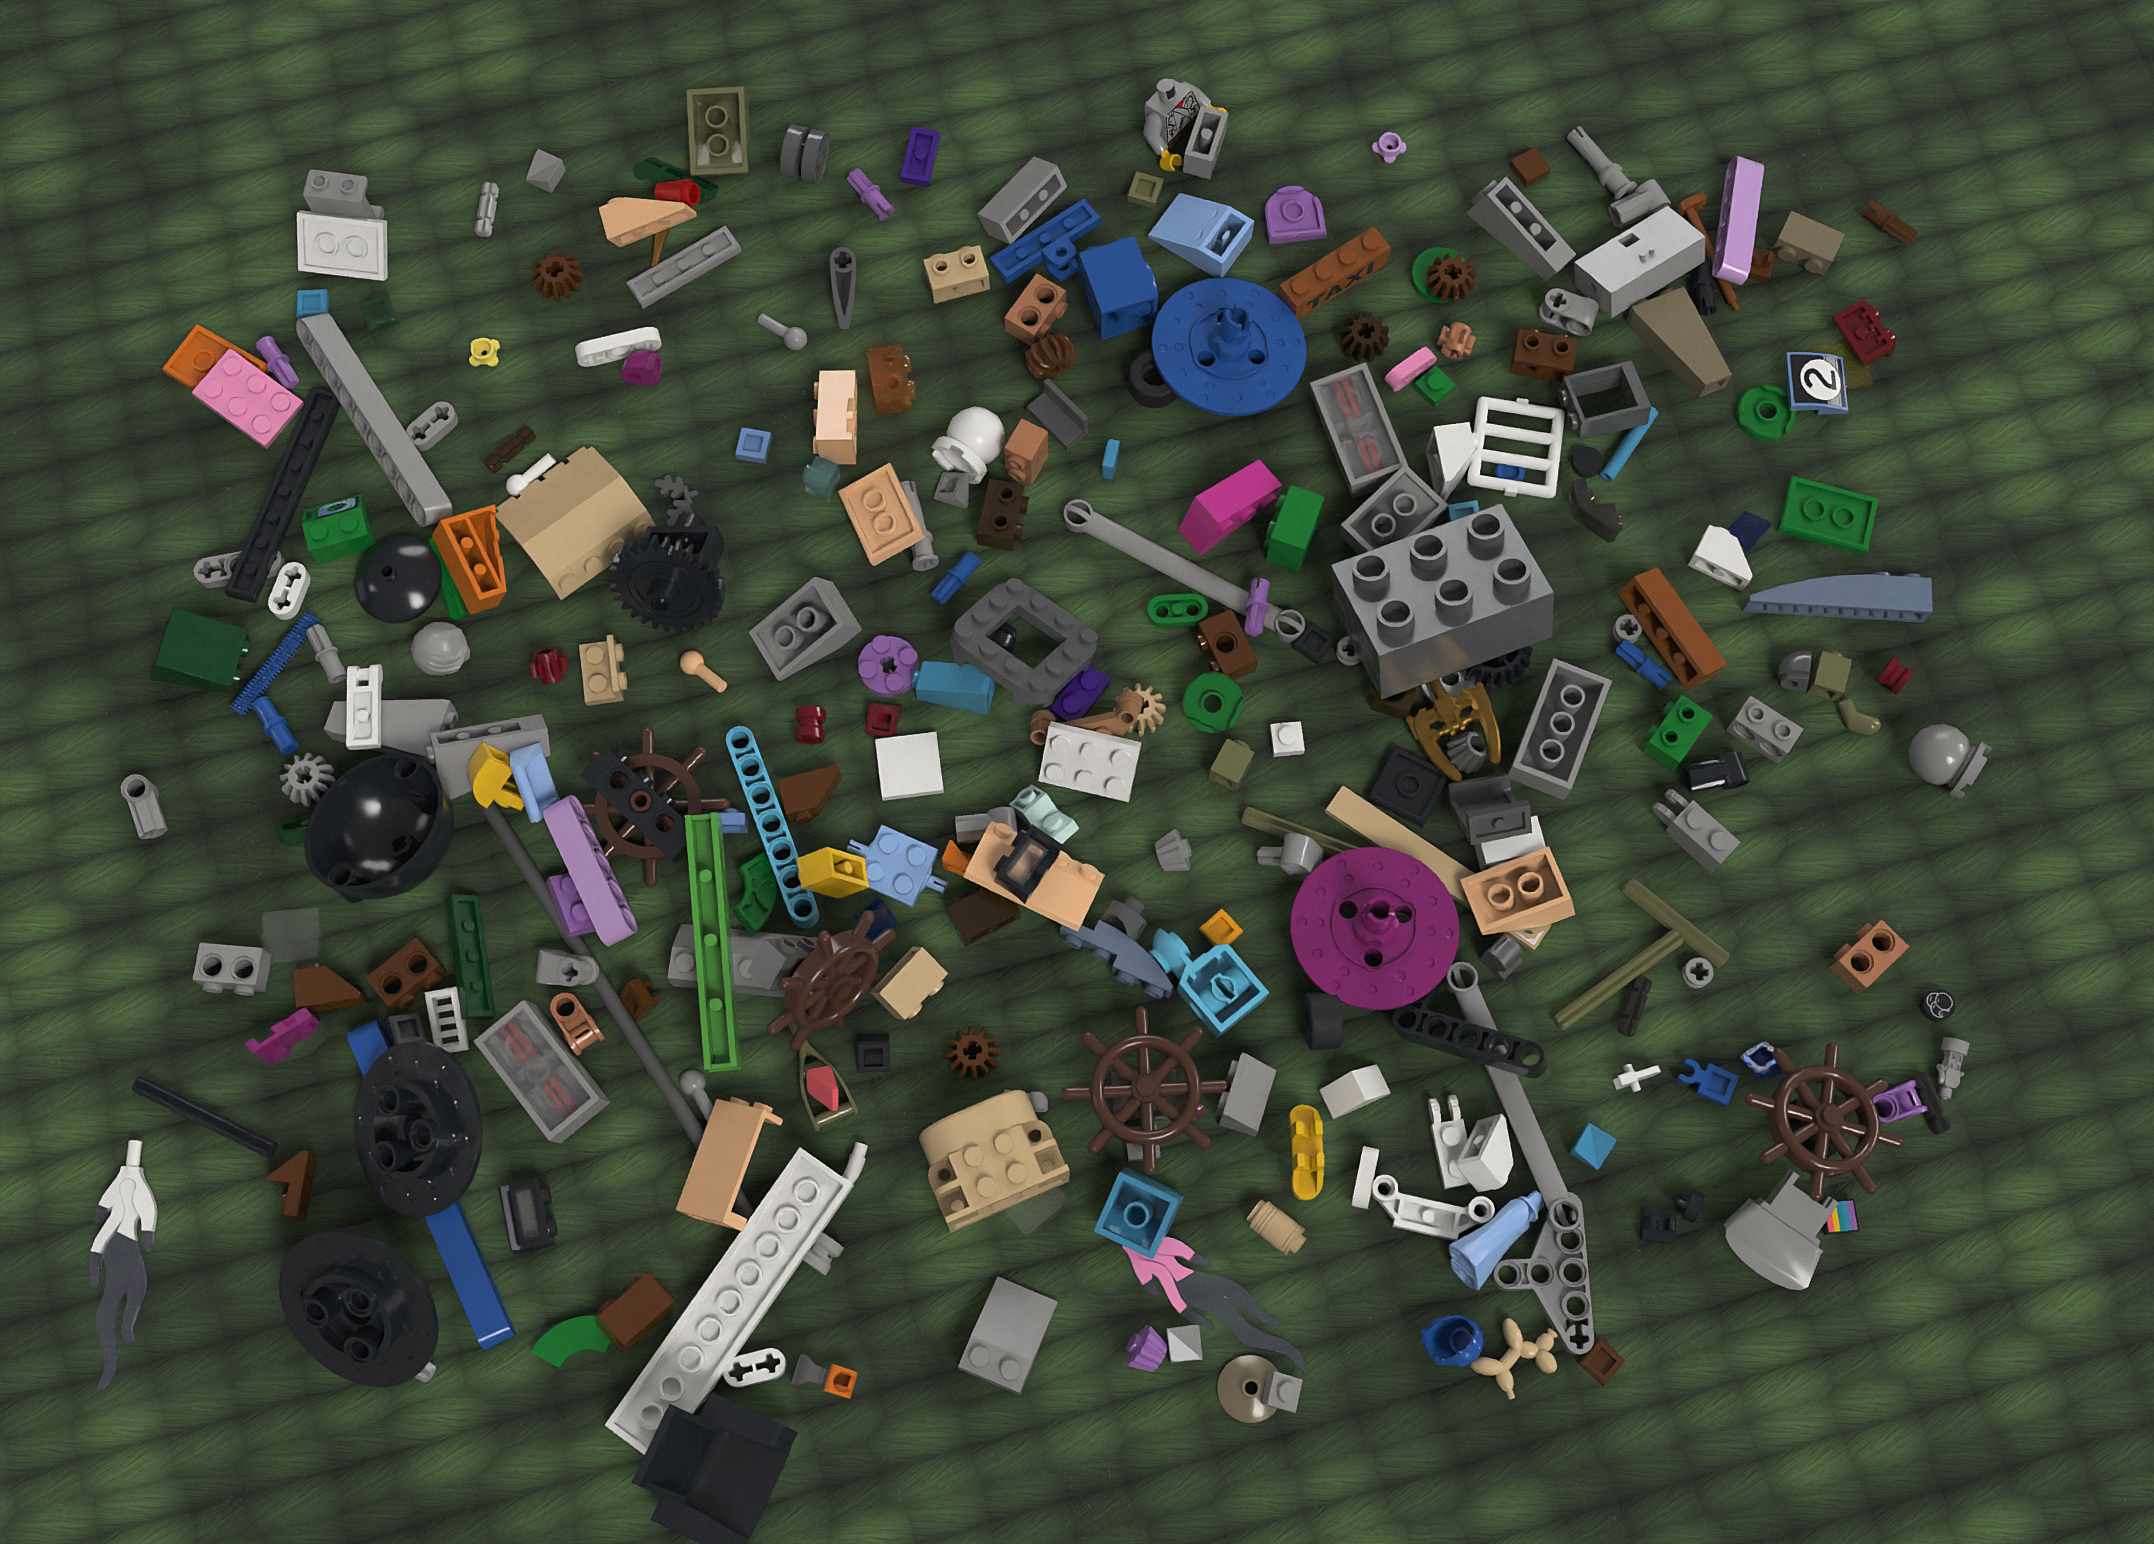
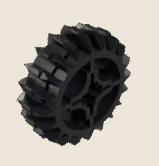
M1526 646L1513 651L1514 658L1511 663L1506 659L1507 654L1466 668L1467 672L1464 675V679L1468 681L1474 675L1477 677L1474 685L1476 686L1477 682H1484L1487 690L1492 688L1493 683L1499 689L1504 687L1505 682L1512 685L1515 683L1516 677L1520 678L1524 675V668H1528L1531 662L1528 657L1531 656L1533 650L1531 647Z

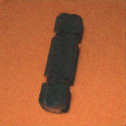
M1637 976L1634 979L1631 988L1633 991L1629 994L1622 1014L1624 1019L1620 1020L1617 1029L1618 1033L1627 1037H1633L1636 1034L1638 1028L1636 1022L1641 1019L1648 998L1646 995L1650 992L1652 986L1650 979L1643 976Z
M1920 1072L1911 1076L1910 1081L1915 1080L1917 1084L1914 1088L1918 1091L1917 1095L1922 1105L1927 1106L1928 1111L1924 1112L1926 1118L1931 1120L1929 1125L1934 1134H1941L1949 1131L1951 1124L1948 1117H1944L1942 1114L1945 1112L1935 1088L1930 1087L1932 1081L1928 1073Z

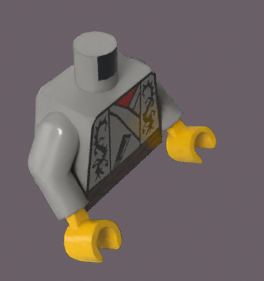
M1167 78L1158 82V91L1144 106L1145 126L1143 134L1157 155H1161L1160 167L1165 171H1175L1172 164L1182 166L1183 160L1179 154H1170L1169 151L1194 126L1200 107L1205 106L1226 113L1227 111L1224 108L1213 107L1210 104L1211 100L1196 86L1185 81L1179 83L1174 79Z

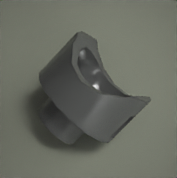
M1129 896L1123 903L1111 901L1099 919L1127 933L1128 937L1135 942L1147 925L1146 920L1141 916L1145 909L1144 905Z

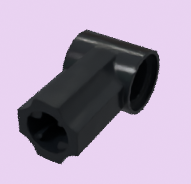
M1740 751L1725 753L1714 760L1686 765L1683 768V781L1689 793L1722 787L1724 790L1735 789L1750 782Z

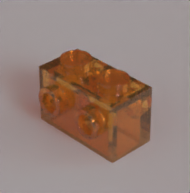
M901 344L867 349L877 416L912 410L911 399L917 397L914 381H908L907 373L912 372L909 354L903 355Z

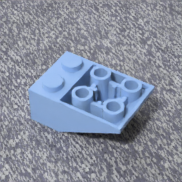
M1179 193L1148 234V238L1211 276L1223 278L1251 240L1254 220L1230 206Z

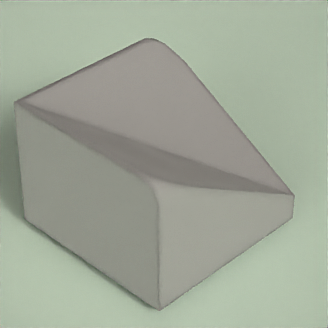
M538 149L532 160L526 182L552 193L566 171L563 161Z
M1199 1325L1166 1328L1170 1364L1203 1360Z

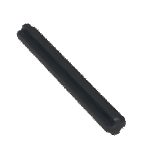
M139 1076L132 1086L133 1092L266 1158H271L278 1148V1144L273 1140L143 1076Z

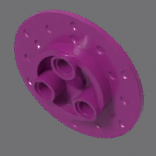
M1364 847L1339 853L1324 861L1310 873L1300 887L1293 904L1290 934L1293 949L1300 966L1321 991L1330 995H1338L1341 1003L1355 1008L1389 1010L1406 1006L1423 998L1445 977L1452 965L1458 947L1459 920L1454 901L1448 889L1429 867L1414 857L1400 851L1381 847ZM1349 908L1354 912L1355 916L1346 919L1340 915L1339 910ZM1395 913H1405L1410 921L1407 923L1398 922ZM1374 915H1380L1383 919H1378ZM1375 956L1380 961V965L1375 967L1369 966L1364 961V957Z

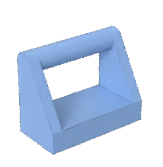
M540 742L510 751V767L531 823L538 822L544 818L543 809L560 801Z

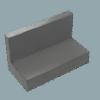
M1047 378L1044 381V392L1026 407L1027 413L1068 451L1088 434L1089 418Z

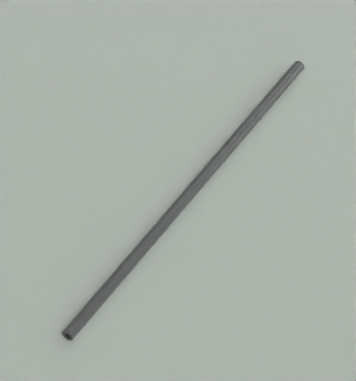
M470 791L572 954L589 956L594 959L580 935L566 937L545 880L494 800L488 808H485L476 800L473 791ZM599 966L598 978L592 983L594 989L698 1150L705 1132ZM740 1187L733 1207L738 1215L747 1219V1223L755 1209Z

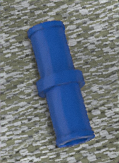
M264 696L255 700L251 707L261 720L264 733L267 736H271L282 756L294 753L299 748V744L287 728L288 722L285 717L278 714L269 697Z

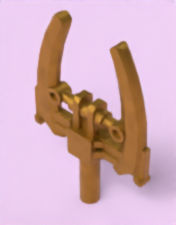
M1440 678L1428 682L1436 699L1433 708L1426 711V708L1420 709L1415 717L1411 715L1406 716V722L1409 724L1416 741H1419L1432 763L1454 782L1462 781L1461 773L1450 763L1436 741L1444 734L1448 735L1451 733L1452 737L1456 736L1455 731L1459 729L1463 733L1466 731L1465 726L1469 722L1480 721L1485 732L1490 761L1492 764L1498 765L1501 759L1500 733L1491 708L1492 704L1483 684L1477 682L1474 689L1464 688L1460 691L1462 694L1455 697L1451 694L1447 695ZM1469 706L1473 707L1474 710H1472L1470 715L1460 717L1462 709ZM1437 721L1446 723L1439 730H1431L1430 725Z

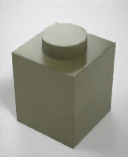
M1822 651L1813 662L1806 694L1836 702L1845 692L1852 659L1843 657L1839 652Z
M1226 739L1210 769L1208 779L1236 792L1253 761L1255 752L1250 750L1249 745L1240 740H1234L1233 742Z

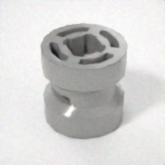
M821 1232L813 1246L803 1257V1261L826 1276L831 1269L830 1263L832 1258L839 1257L844 1247Z

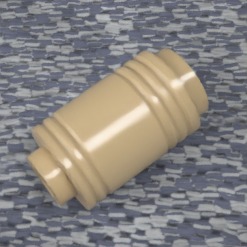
M1261 1199L1246 1219L1250 1223L1249 1227L1285 1255L1289 1251L1296 1254L1307 1239L1302 1235L1305 1229L1283 1211L1275 1207L1270 1201L1266 1203Z

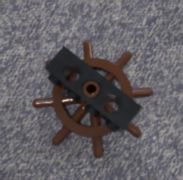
M646 727L642 730V754L628 758L619 749L613 753L607 747L601 753L598 751L591 752L589 756L591 763L580 776L597 790L595 803L581 805L587 816H596L599 829L608 841L602 848L607 860L617 850L632 858L644 860L645 884L647 887L653 888L657 885V860L669 857L677 863L687 852L685 815H703V811L728 809L730 801L727 798H702L699 785L691 772L706 757L707 750L705 747H697L680 764L672 758L655 754L654 731L652 728ZM655 768L672 773L655 792ZM682 783L688 799L673 800L669 795ZM678 812L686 813L683 816H681ZM611 815H624L628 819L618 832L613 825ZM659 825L667 832H661ZM639 829L644 834V846L632 844L627 839Z

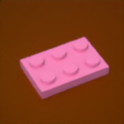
M229 349L192 391L193 397L265 449L272 444L304 406L301 399L232 349Z

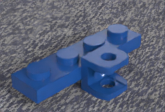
M1082 199L990 257V264L1007 284L1042 261L1043 267L1054 279L1063 281L1078 271V263L1075 259L1077 252L1072 242L1101 225V217L1085 199ZM1065 264L1068 265V268L1064 271L1058 269Z

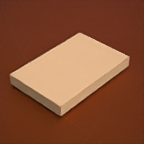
M890 463L838 491L867 557L873 566L926 538L894 467Z

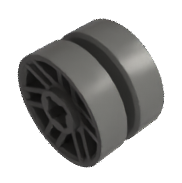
M792 123L786 132L780 159L781 175L798 179L801 175L803 181L819 184L824 175L829 156V132L815 128L809 132L808 127Z

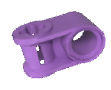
M1915 1080L1891 1088L1872 1098L1874 1104L1879 1105L1884 1112L1883 1118L1879 1116L1880 1127L1928 1111L1927 1106L1922 1105L1914 1088L1917 1085Z

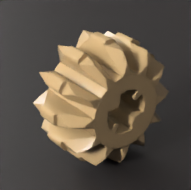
M1139 683L1135 685V692L1140 694L1143 699V713L1137 716L1136 723L1126 731L1128 735L1134 729H1138V735L1142 737L1145 728L1153 733L1156 730L1155 724L1163 723L1164 718L1161 714L1165 712L1166 706L1160 703L1162 700L1160 693L1152 695L1153 688L1151 685L1145 691H1141ZM1126 687L1123 689V692L1132 690ZM1119 696L1115 699L1116 704L1118 703Z

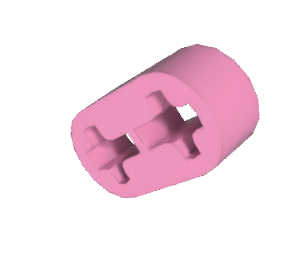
M1423 347L1395 366L1386 375L1384 380L1396 392L1429 370L1436 362L1437 357L1428 347Z

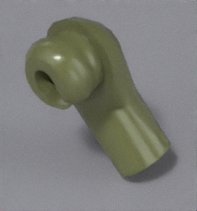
M1847 699L1837 704L1850 731L1864 735H1872L1879 731L1881 727L1879 719L1858 713L1852 699Z

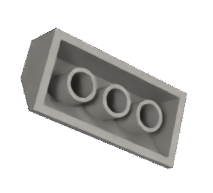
M681 924L672 946L667 978L672 986L698 989L693 925ZM730 929L735 993L784 998L785 991H768L747 971L765 939H780L782 937L800 938L806 936L757 932L751 936L747 930Z

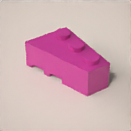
M1259 459L1197 495L1178 531L1201 556L1261 510H1267L1272 507L1278 500L1276 495L1282 484Z

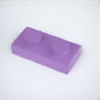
M566 873L549 877L546 884L566 937L595 932L596 929L570 874Z

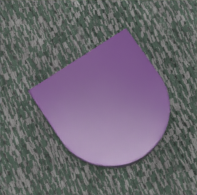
M1282 187L1267 201L1264 217L1269 244L1326 239L1327 233L1321 202L1316 196L1314 197L1311 193L1304 190L1303 187Z

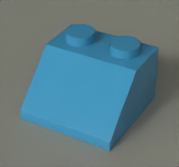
M1126 1167L1119 1172L1094 1232L1150 1259H1154L1175 1219L1185 1194Z

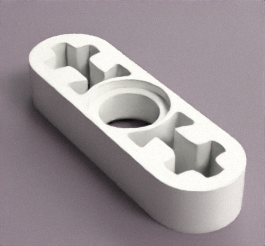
M644 327L581 342L575 347L578 364L590 367L625 359L636 351L653 350L654 352L661 347L662 343L657 328Z

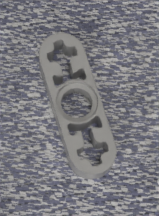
M242 551L199 560L194 567L195 578L206 588L227 586L233 573V565L238 561ZM278 551L267 578L278 576L282 567L286 565L285 558L280 551ZM212 567L215 572L211 573V578H207L204 574H207L208 568Z

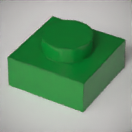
M1435 365L1414 383L1413 389L1434 408L1455 390L1456 385Z

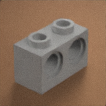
M1750 695L1726 729V732L1779 764L1789 753L1804 729Z
M200 943L193 981L201 985L203 991L211 993H222L223 989H234V993L245 996H253L254 991L266 992L272 955L263 948ZM222 963L220 972L211 976L212 968L216 964ZM248 966H253L252 974L247 978H242L244 969Z

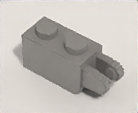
M1673 789L1668 790L1664 796L1680 814L1676 816L1666 806L1658 802L1652 807L1654 814L1668 826L1666 829L1668 835L1712 874L1741 842L1694 800L1689 803Z

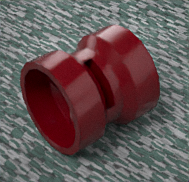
M816 706L798 707L796 709V720L799 724L794 730V740L811 745L823 743L825 741V730L822 724L826 722L827 711Z

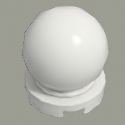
M974 406L961 410L952 418L946 432L947 437H938L932 446L935 449L932 455L947 472H952L954 469L957 472L967 473L970 484H979L987 472L985 464L991 463L999 456L1005 443L1004 426L997 415L985 408Z

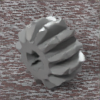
M307 752L302 760L299 756L294 755L295 764H284V768L288 773L280 775V780L285 783L282 791L286 795H290L292 802L298 803L302 801L304 806L309 807L312 799L318 803L321 795L325 794L329 789L327 786L332 785L336 781L331 776L334 769L330 764H326V760L322 756L314 758L311 753ZM307 777L311 779L309 782L305 780Z

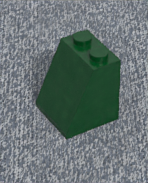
M173 607L150 679L227 694L231 685L237 687L242 669L237 668L240 657L246 658L251 641L245 639L248 630Z

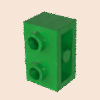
M1681 695L1676 704L1671 700L1660 714L1664 718L1662 724L1659 727L1653 724L1643 738L1648 743L1642 752L1672 772L1681 763L1713 717L1712 714Z

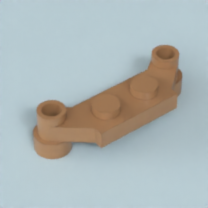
M1125 691L1119 696L1115 711L1062 722L1061 724L1124 738L1125 732L1136 723L1137 716L1141 713L1143 699L1137 692ZM1038 710L1032 715L1030 738L1033 743L1037 745L1046 744L1050 722H1056L1055 716L1051 712Z

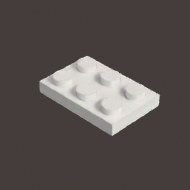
M303 210L297 212L298 271L381 281L388 278L386 220Z
M1051 721L1038 781L1129 802L1142 742Z

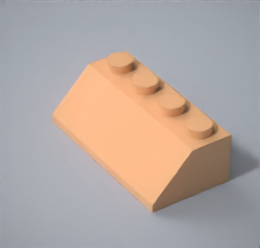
M991 821L963 877L1078 932L1105 875L1100 873L1094 866L1079 863L1061 851L1059 857L1024 904L1016 896L994 882L997 873L993 871L1003 855L1009 857L1015 849L1011 844L1018 833L1004 823ZM1030 844L1008 877L1021 885L1043 852Z

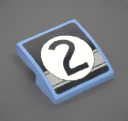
M1786 352L1784 360L1789 411L1817 410V415L1847 414L1848 405L1843 357L1813 352Z

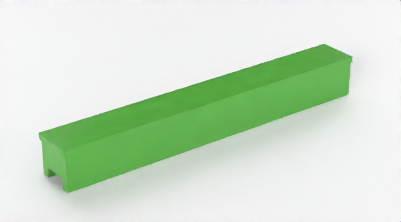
M717 812L693 816L685 815L704 1070L709 1072L741 1069L722 818L721 814Z

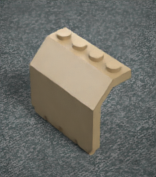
M584 446L566 458L569 463L565 465L561 461L542 475L543 481L540 482L536 479L519 491V498L516 499L514 496H511L496 507L498 512L495 514L498 522L528 554L560 600L609 567L615 554L620 551L624 544L629 545L632 539H636L639 542L640 538L645 535L648 526H656L647 509L622 476L592 446L588 449Z

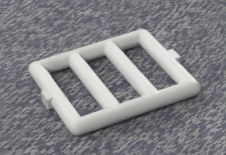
M1484 396L1480 397L1477 401L1473 431L1477 435L1478 449L1474 451L1473 461L1469 464L1468 484L1476 487L1504 491V495L1516 497L1517 493L1553 498L1557 487L1565 412L1558 408L1528 404V399L1517 398L1515 402ZM1488 409L1551 419V433L1487 423ZM1485 435L1549 445L1548 459L1483 449ZM1481 462L1501 463L1546 471L1545 486L1480 475Z

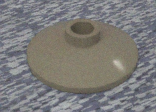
M1255 1355L1240 1356L1229 1362L1222 1370L1217 1384L1218 1398L1223 1409L1234 1419L1245 1423H1257L1269 1418L1277 1410V1408L1261 1404L1268 1371L1278 1372L1275 1366L1268 1360ZM1248 1382H1254L1257 1385V1392L1253 1395L1248 1394L1245 1390V1385Z

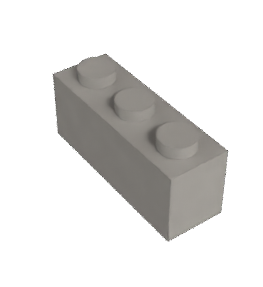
M1034 156L977 215L989 236L1011 245L1067 188L1066 182L1057 165Z

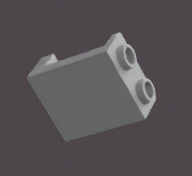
M313 169L309 171L303 196L312 212L383 220L385 214L381 206L369 204L365 196L368 180L365 176Z

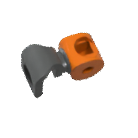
M800 1354L791 1384L799 1386L807 1382H813L814 1384L822 1385L823 1392L851 1399L858 1373L835 1364H830V1367L826 1369L814 1364L809 1356Z

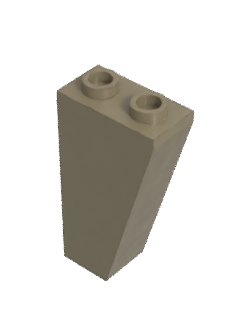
M1685 287L1676 290L1672 288L1667 289L1653 299L1647 300L1644 298L1631 306L1626 318L1627 324L1698 398L1725 388L1732 373Z

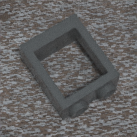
M1632 360L1563 377L1562 389L1558 391L1559 401L1562 407L1567 408L1570 429L1576 431L1579 440L1648 424L1651 405ZM1620 387L1628 405L1627 409L1589 418L1584 417L1577 397Z

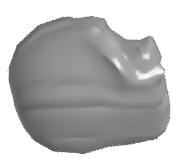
M444 621L426 625L415 635L410 645L411 658L414 664L417 665L418 669L429 675L444 676L445 674L457 672L462 664L470 659V648L467 645L466 637L462 630Z

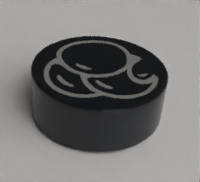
M1933 989L1922 997L1920 1008L1927 1019L1941 1022L1954 1013L1955 1000L1946 990Z

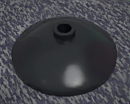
M407 535L388 537L373 545L360 560L354 578L356 598L364 611L379 621L391 624L411 621L427 611L436 600L442 584V567L435 551L422 540ZM392 569V574L386 577L387 572Z

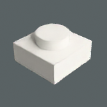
M1301 721L1270 724L1273 757L1304 754Z

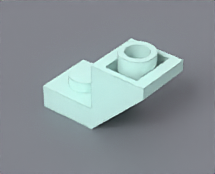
M1032 784L1020 791L1017 797L1009 804L1029 827L1033 824L1061 844L1079 829L1073 819L1058 811L1047 793Z

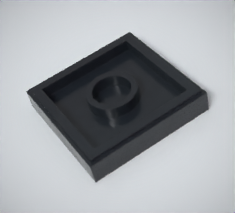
M1394 746L1367 801L1423 828L1448 777L1434 764Z

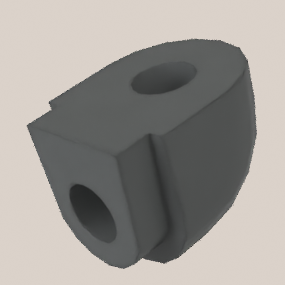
M1795 651L1787 654L1782 659L1778 668L1777 679L1783 688L1806 692L1811 667V651Z

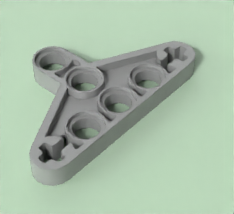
M1568 1192L1570 1198L1579 1205L1582 1211L1580 1224L1575 1230L1571 1231L1578 1239L1576 1248L1567 1249L1561 1244L1562 1233L1556 1232L1551 1228L1546 1215L1529 1259L1502 1260L1492 1271L1491 1278L1494 1285L1501 1290H1531L1565 1350L1572 1355H1582L1591 1350L1594 1345V1330L1583 1206L1577 1195ZM1554 1207L1553 1215L1555 1221L1558 1223V1221L1560 1222V1220ZM1574 1210L1569 1212V1222L1576 1221ZM1567 1264H1574L1580 1269L1581 1277L1579 1281L1569 1282L1566 1280L1563 1271ZM1542 1265L1547 1269L1548 1279L1545 1283H1537L1532 1279L1531 1269L1533 1266ZM1502 1266L1513 1268L1516 1274L1514 1283L1504 1284L1501 1282L1498 1272ZM1570 1297H1577L1583 1302L1584 1309L1582 1314L1575 1316L1568 1312L1566 1303ZM1566 1320L1572 1322L1585 1320V1325L1581 1324L1578 1326L1579 1335L1586 1338V1342L1580 1345V1349H1577L1576 1343L1570 1342V1337L1576 1333L1575 1325L1567 1327Z

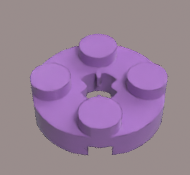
M884 635L877 636L865 646L859 656L858 669L860 678L866 689L877 696L888 698L901 692L905 693L912 688L915 671H919L917 653L908 642L901 638ZM888 660L894 661V666L897 669L894 672L889 670L890 673H884V668L881 664L885 661L888 662Z

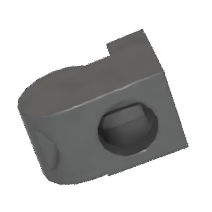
M1504 934L1485 951L1479 960L1503 982L1522 964L1523 960L1520 957L1523 955V950L1512 937Z

